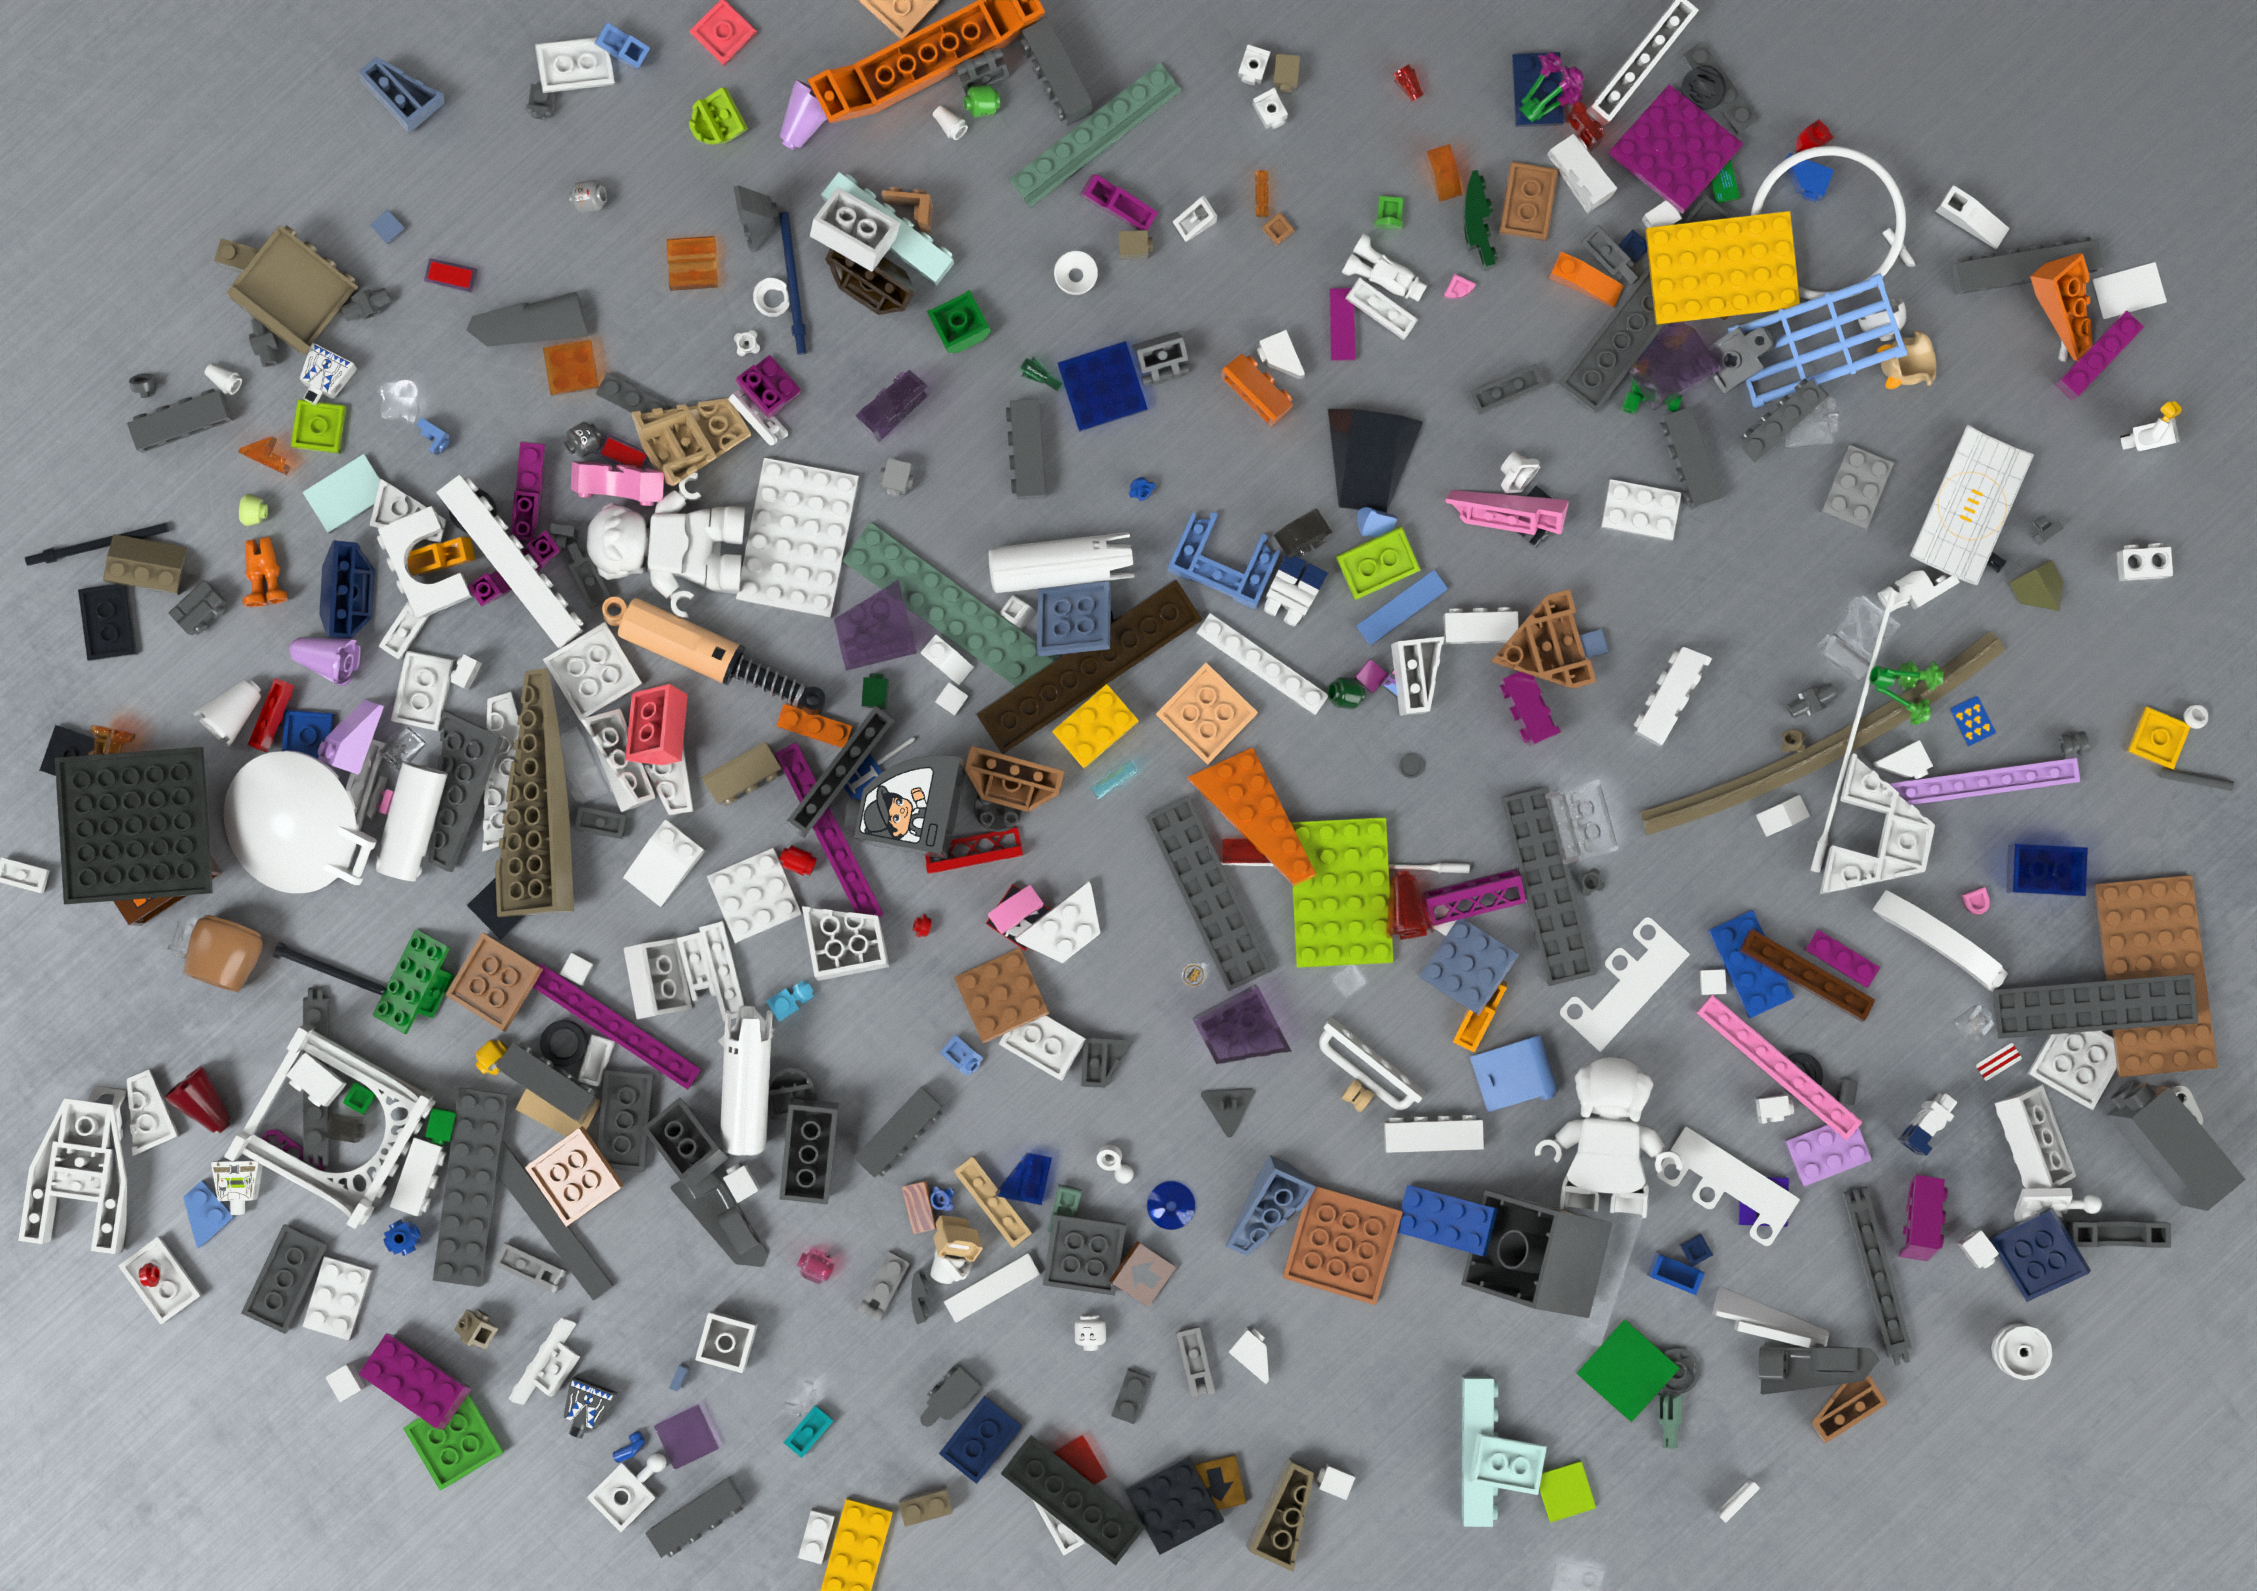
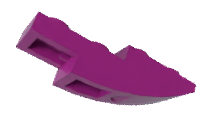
M520 442L517 485L514 491L511 535L516 536L518 540L532 541L536 538L545 476L544 458L546 444Z

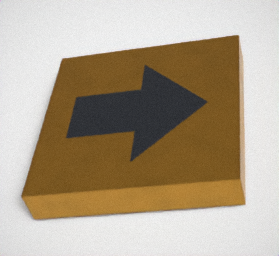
M1235 1455L1195 1464L1219 1510L1246 1504Z

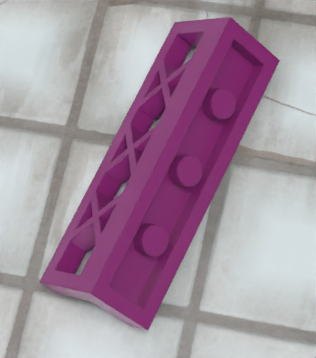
M1517 869L1423 892L1432 926L1526 903L1521 876ZM1517 886L1518 898L1509 900L1503 896L1508 888ZM1491 893L1495 895L1496 899L1491 905L1486 906L1480 902L1484 894ZM1468 899L1473 902L1469 910L1461 911L1456 908L1461 900ZM1445 905L1450 908L1445 916L1435 918L1433 907Z

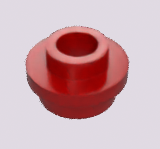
M921 914L920 918H915L912 930L916 932V937L918 938L921 936L927 937L929 934L932 919L928 918L926 914Z
M147 1263L139 1269V1280L143 1286L155 1287L158 1285L161 1277L158 1267L152 1263Z

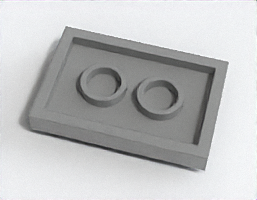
M1848 445L1821 513L1867 530L1894 463Z

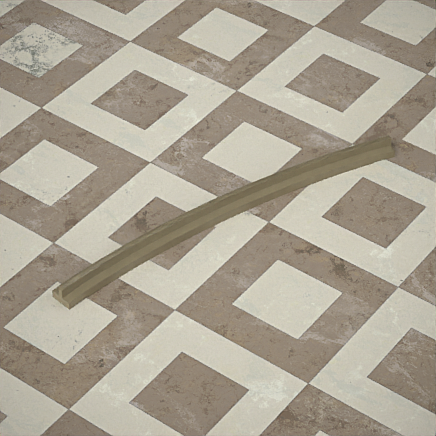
M1989 631L1941 667L1944 672L1943 683L1936 686L1933 691L1927 688L1925 680H1922L1914 688H1910L1899 696L1915 704L1919 703L1922 699L1930 700L1929 705H1931L1966 681L2006 649L2001 644V639L1996 638ZM1893 699L1861 718L1851 752L1910 718L1911 712L1906 710V706ZM1854 723L1805 748L1801 753L1796 752L1764 768L1712 789L1639 812L1646 835L1676 827L1733 807L1788 784L1845 756Z

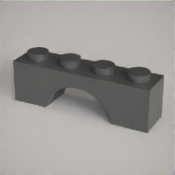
M2066 1221V1230L2077 1247L2135 1246L2171 1248V1223Z

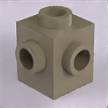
M466 1309L454 1330L461 1336L460 1340L471 1347L475 1345L486 1350L498 1328L489 1321L490 1316L483 1311L477 1310L475 1313Z

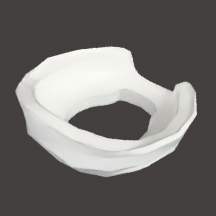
M766 278L756 285L753 301L756 308L762 314L768 317H777L787 310L790 300L787 285L783 281L776 278ZM769 290L782 291L784 294V302L776 308H770L764 303V295Z

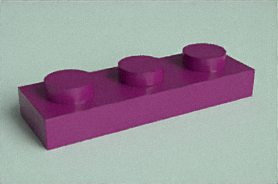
M1818 929L1804 949L1809 954L1865 988L1869 987L1880 969L1876 964Z

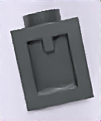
M531 84L529 103L526 104L525 110L535 119L544 120L546 116L553 117L556 92L543 93L541 85Z

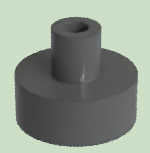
M149 373L138 374L129 379L131 391L140 393L141 398L149 397L150 390L155 387L153 375Z

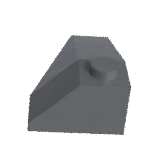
M737 185L734 186L738 214L741 224H743L745 237L749 238L747 240L748 247L751 253L756 252L776 225L774 217H779L776 202L772 203L770 196Z

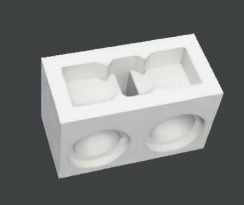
M2163 543L2149 544L2148 548L2139 549V545L2124 546V550L2117 552L2119 581L2163 579L2173 576L2171 547H2163ZM2153 555L2160 557V567H2156L2152 563ZM2130 556L2137 560V567L2135 569L2131 568L2128 564Z

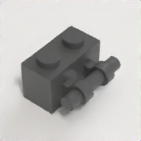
M1178 332L1132 345L1137 368L1142 373H1150L1141 377L1143 386L1153 384V386L1161 384L1160 381L1170 378L1175 380L1181 378V375L1190 373L1188 364L1180 366L1178 364L1188 360L1183 337ZM1170 366V369L1158 372V369Z

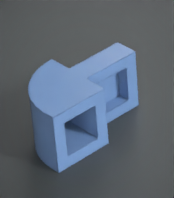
M608 22L605 23L594 42L595 45L613 55V58L635 69H639L650 50V47L633 36L625 34Z

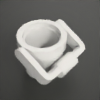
M1516 451L1512 452L1500 469L1506 475L1501 483L1503 490L1506 493L1522 492L1540 469V462L1534 458L1528 459Z
M935 1250V1258L930 1273L934 1280L944 1284H951L953 1281L958 1282L960 1279H965L970 1273L972 1263L964 1257L945 1255L942 1258L938 1257L937 1250Z

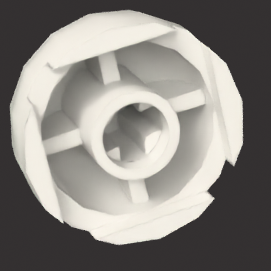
M1889 299L1900 331L1905 325L1907 318L1904 301L1900 299L1899 303H1896L1895 299ZM1886 309L1858 319L1863 332L1891 323ZM1892 332L1878 338L1881 341H1888L1895 338V335Z

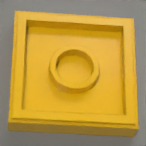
M2144 707L2127 752L2174 770L2191 727L2186 722L2152 708Z

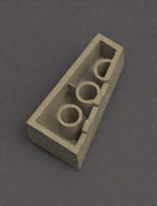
M1287 1458L1246 1544L1251 1553L1294 1572L1296 1553L1300 1544L1301 1529L1305 1520L1306 1505L1308 1504L1314 1472L1309 1467Z

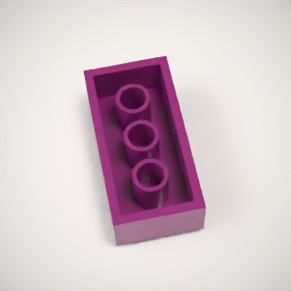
M389 1333L384 1335L359 1372L361 1377L434 1428L442 1430L448 1425L472 1389L403 1340Z

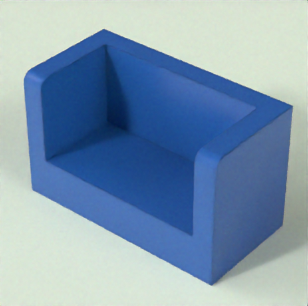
M1655 1252L1647 1276L1696 1295L1705 1272Z

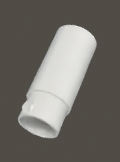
M402 762L380 845H382L380 855L376 856L374 861L375 871L402 880L416 881V878L422 872L420 863L422 856L426 855L447 773L419 764Z

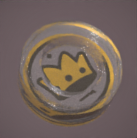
M1191 963L1184 967L1182 980L1187 986L1199 987L1205 981L1206 972L1201 965Z

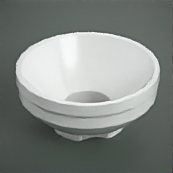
M1071 251L1058 259L1054 268V277L1057 285L1064 292L1071 295H1081L1088 292L1095 285L1098 269L1095 261L1088 254L1081 251ZM1073 269L1081 270L1083 272V279L1079 282L1071 281L1069 278L1070 271Z

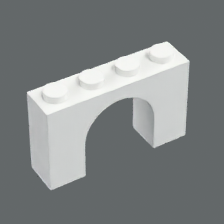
M430 506L378 529L380 533L377 536L381 548L383 550L386 549L390 556L387 558V563L391 571H396L399 577L396 583L401 594L406 593L409 600L406 606L411 616L415 615L417 619H422L473 597L462 573L434 584H422L416 581L409 571L408 556L414 545L423 539L444 531L434 507Z

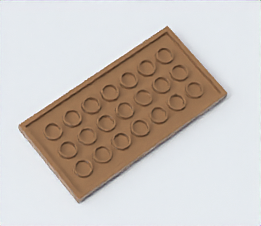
M2192 875L2095 884L2094 893L2106 981L2194 974L2198 1024L2112 1030L2118 1078L2218 1068Z

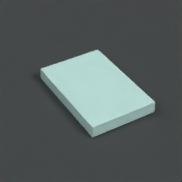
M363 454L308 488L303 494L327 533L330 534L374 506L380 478L366 455Z
M1477 1433L1468 1482L1538 1495L1547 1446Z

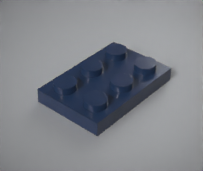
M1552 52L1561 58L1560 52ZM1547 53L1512 54L1515 127L1556 126L1564 124L1563 106H1558L1545 114L1540 120L1536 119L1533 122L1519 109L1524 105L1521 100L1527 96L1543 68L1538 55L1545 56ZM1551 72L1547 78H1544L1531 100L1536 97L1541 102L1554 91L1562 81L1561 72ZM1562 91L1546 103L1544 107L1546 108L1555 103L1557 98L1563 95Z
M984 1395L941 1449L939 1455L977 1484L1021 1429L1022 1425Z

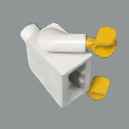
M2176 401L2167 402L2160 409L2165 415L2163 418L2159 417L2156 423L2134 427L2133 433L2120 436L2123 450L2137 447L2138 451L2180 442L2175 418L2181 413V406Z

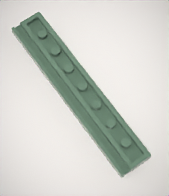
M1159 62L1009 179V182L1028 206L1032 208L1179 94L1181 88L1177 86L1173 78Z

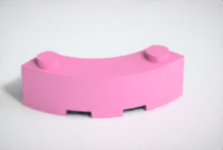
M572 461L571 490L579 493V497L591 498L593 494L611 495L639 501L640 505L653 506L654 502H660L663 499L664 473L661 471L646 468L645 472H643V469L631 465L616 464V468H612V465L603 464V462Z

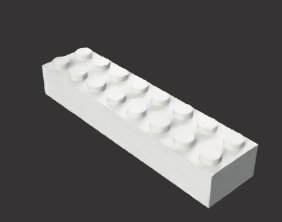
M459 474L436 493L555 645L561 649L583 632L580 626L584 623L575 612L571 614L565 607L569 604L559 592L554 594L550 589L554 585L544 573L539 575L536 571L538 564L529 554L525 556L522 553L523 545L516 536H509L505 530L509 527L500 516H493L490 511L494 508L484 496L478 497L475 492L479 489L468 476L464 478Z

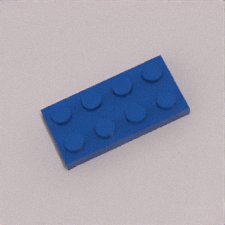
M1753 910L1708 930L1748 1018L1755 1017L1794 998L1783 976L1739 952L1748 930L1753 929L1764 935Z
M1407 1185L1401 1208L1403 1213L1397 1233L1476 1255L1487 1256L1498 1209Z

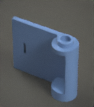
M1541 1035L1470 1057L1488 1112L1537 1097H1541L1542 1101L1555 1097L1554 1092L1558 1091Z

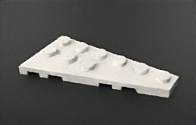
M512 692L489 698L487 701V730L504 737L484 789L485 811L482 852L498 848L499 840L503 838L505 824H502L503 814H506L508 807L506 794L511 762L515 761L516 750L513 748L515 739H518L520 725H517L519 713Z

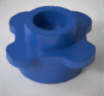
M1139 477L1130 484L1128 494L1131 498L1136 497L1139 501H1143L1149 497L1156 485L1154 482L1149 483L1144 477Z
M938 1186L931 1189L930 1201L934 1210L944 1209L946 1212L951 1211L954 1207L952 1204L954 1190L952 1188L940 1189Z

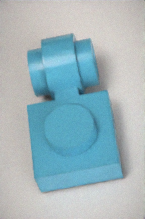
M805 980L792 987L794 990L793 994L786 988L766 1001L778 1022L800 1009L796 1001L800 1000L804 1004L815 997L812 993L814 992L813 988Z

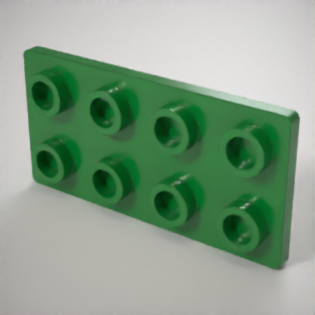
M415 929L386 986L384 995L381 996L373 1012V1016L404 1034H408L418 1013L434 1018L454 977V974L440 969L450 949L449 946Z

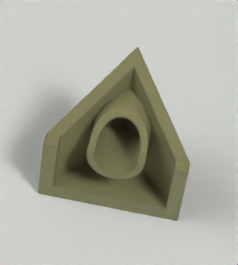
M2052 560L2009 582L2020 604L2060 611L2063 580Z

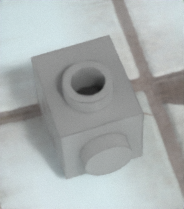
M888 458L886 468H881L878 482H882L881 487L886 490L885 493L899 497L900 493L906 495L907 489L911 490L915 476L911 475L913 466L911 463Z

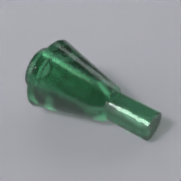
M1034 356L1031 359L1026 358L1019 368L1022 371L1021 377L1042 384L1045 383L1056 391L1062 385L1060 381L1050 376V373Z

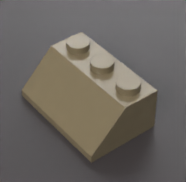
M113 534L103 580L114 584L179 595L187 547Z
M763 742L701 778L719 805L724 803L725 806H728L737 801V795L744 791L746 794L752 793L760 788L758 784L762 781L767 780L769 783L780 777L779 772L783 768L770 744Z

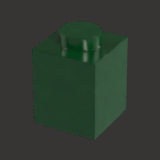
M870 673L869 677H863L861 704L863 708H874L876 706L879 709H887L889 680L884 679V674Z

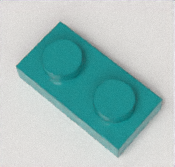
M815 1405L783 1443L800 1458H803L832 1424L834 1419Z

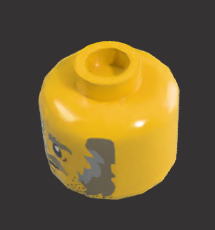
M500 1039L498 1041L488 1040L475 1053L477 1059L476 1067L483 1074L488 1072L491 1075H497L501 1071L496 1066L509 1048Z

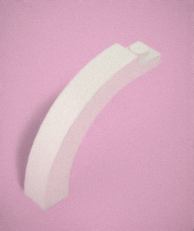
M1885 890L1873 908V911L1885 921L1932 947L1965 970L1993 993L1994 990H1998L2008 975L2000 963L1964 936L1917 906Z

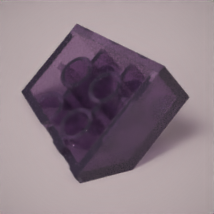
M1683 322L1670 323L1628 371L1652 409L1656 410L1712 380L1720 371V367L1697 331Z
M908 370L906 373L904 371L900 372L893 379L894 383L882 389L872 402L864 406L855 415L859 424L878 443L930 395L928 386L911 370Z
M899 579L834 619L846 671L917 653Z
M1256 984L1191 1018L1216 1064L1258 1056L1263 1057L1282 1052H1292Z

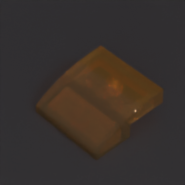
M715 236L667 239L670 291L718 288Z

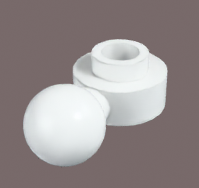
M1113 1145L1101 1147L1097 1155L1098 1165L1104 1170H1114L1115 1179L1119 1183L1126 1184L1132 1180L1134 1175L1133 1169L1129 1165L1121 1164L1122 1153L1119 1148Z

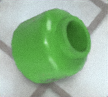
M991 85L970 87L967 96L963 97L964 108L966 111L969 110L973 117L994 115L997 108H1000L998 90H994Z

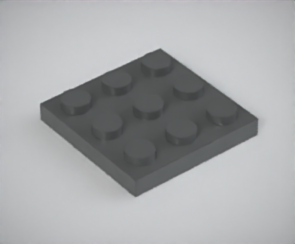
M1054 1213L1043 1285L1115 1296L1116 1286L1109 1280L1120 1266L1126 1223Z

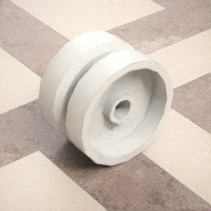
M2022 1323L2009 1324L2000 1329L1995 1335L1991 1346L1992 1358L1997 1367L2004 1373L2022 1380L2035 1379L2042 1375L2050 1366L2052 1359V1347L2047 1336L2037 1328ZM2021 1349L2024 1350V1353L2022 1355L2020 1354Z

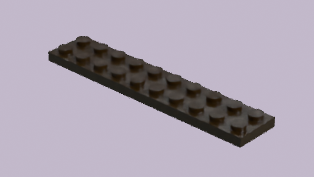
M1174 579L1110 622V649L1063 654L978 711L976 716L1000 752L1005 754L1193 627L1202 618L1179 582Z

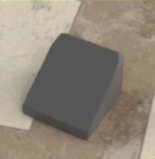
M1847 1079L1839 1080L1836 1100L1842 1104L1854 1105L1858 1082Z

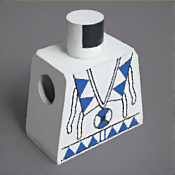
M312 343L300 376L301 382L309 387L303 399L313 405L318 403L322 394L334 399L356 372L357 368L354 363Z

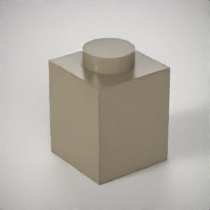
M1276 54L1273 88H1278L1280 92H1292V89L1297 90L1300 56Z
M1147 230L1119 231V260L1148 259V252H1153L1152 237H1148Z

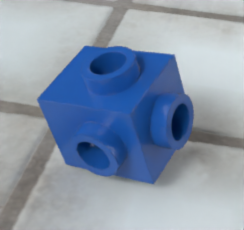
M402 1219L388 1225L390 1230L384 1232L386 1237L383 1239L384 1244L389 1252L393 1251L394 1255L402 1253L405 1256L415 1251V1245L421 1243L419 1238L421 1237L420 1231L411 1220L403 1223ZM398 1234H401L404 1237V1241L402 1243H400L397 1237Z

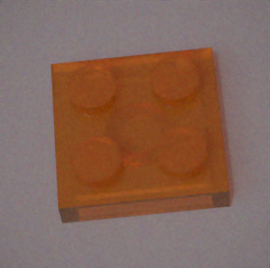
M591 340L543 347L551 396L599 388Z

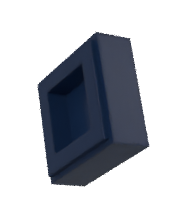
M1632 229L1619 246L1635 263L1647 250V241Z
M1701 1233L1679 1245L1691 1267L1713 1256Z

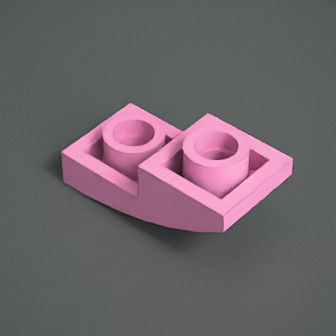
M1029 885L988 913V916L1002 935L1021 923L1024 918L1042 908L1044 903L1031 885Z

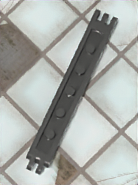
M309 987L308 997L303 998V1025L306 1023L316 1027L314 1031L329 1039V997H324V987H318L317 997H315L314 987ZM318 1059V1060H319L320 1062H322L326 1067L329 1068V1064H327V1063L323 1062L322 1060ZM303 1090V1162L310 1165L309 1157H313V1166L319 1167L320 1157H323V1166L329 1167L330 1105L323 1106L321 1104L320 1107L316 1106L308 1099L310 1095Z
M1867 1186L1861 1188L1862 1198H1860L1858 1189L1852 1190L1854 1200H1851L1848 1191L1843 1192V1197L1888 1358L1893 1357L1895 1366L1901 1365L1899 1358L1901 1354L1904 1363L1910 1362L1908 1352H1912V1347Z

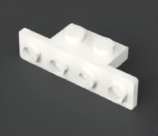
M561 1317L554 1324L552 1332L547 1340L541 1344L539 1352L527 1366L521 1380L513 1387L509 1400L524 1405L535 1387H538L546 1395L554 1398L580 1358L578 1354L564 1344L576 1326V1322Z

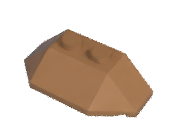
M974 746L970 748L965 766V771L982 800L1026 812L1034 810L1059 795L1065 773L1062 770Z

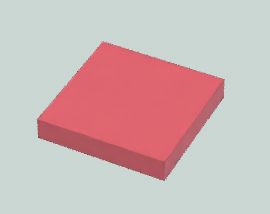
M720 0L689 31L723 66L757 34V31L726 0Z

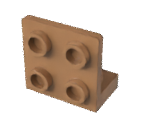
M889 187L888 191L882 190L883 200L888 205L915 207L914 220L919 225L920 231L930 233L933 202L930 194H926V191L918 189L912 190V193L902 192L903 189Z

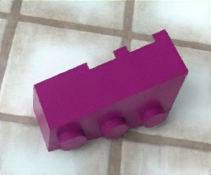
M1517 672L1501 680L1502 685L1499 686L1504 699L1508 698L1512 707L1509 708L1512 719L1514 721L1518 720L1521 729L1518 732L1523 743H1528L1530 747L1561 733L1559 727H1555L1550 716L1552 714L1549 706L1546 707L1542 698V692L1534 676Z
M1915 1175L1910 1180L1906 1212H1908L1907 1227H1903L1902 1234L1906 1235L1905 1248L1903 1250L1900 1249L1899 1257L1928 1262L1939 1249H1942L1944 1235L1941 1234V1225H1944L1946 1211L1942 1209L1943 1202L1946 1201L1948 1193L1947 1187H1944L1945 1179Z

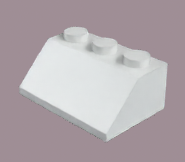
M677 938L624 948L637 1019L692 1009L686 973Z

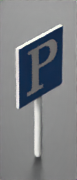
M915 737L910 738L877 762L869 753L844 786L850 798L861 800L863 789L883 772L879 765L916 740Z

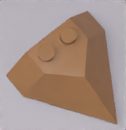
M1570 589L1545 596L1490 661L1571 689L1597 682L1591 660H1586L1573 616L1576 613Z

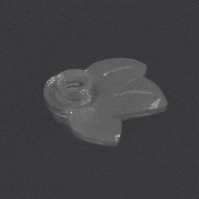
M402 380L397 384L387 382L378 389L377 395L384 399L381 406V415L384 420H391L401 416L408 425H411L416 420L419 414V406L416 401L418 388L414 382L410 380ZM403 388L408 390L407 397L402 393Z

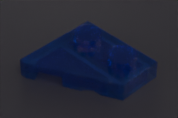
M1026 1152L996 1191L995 1196L1042 1205L1052 1157Z

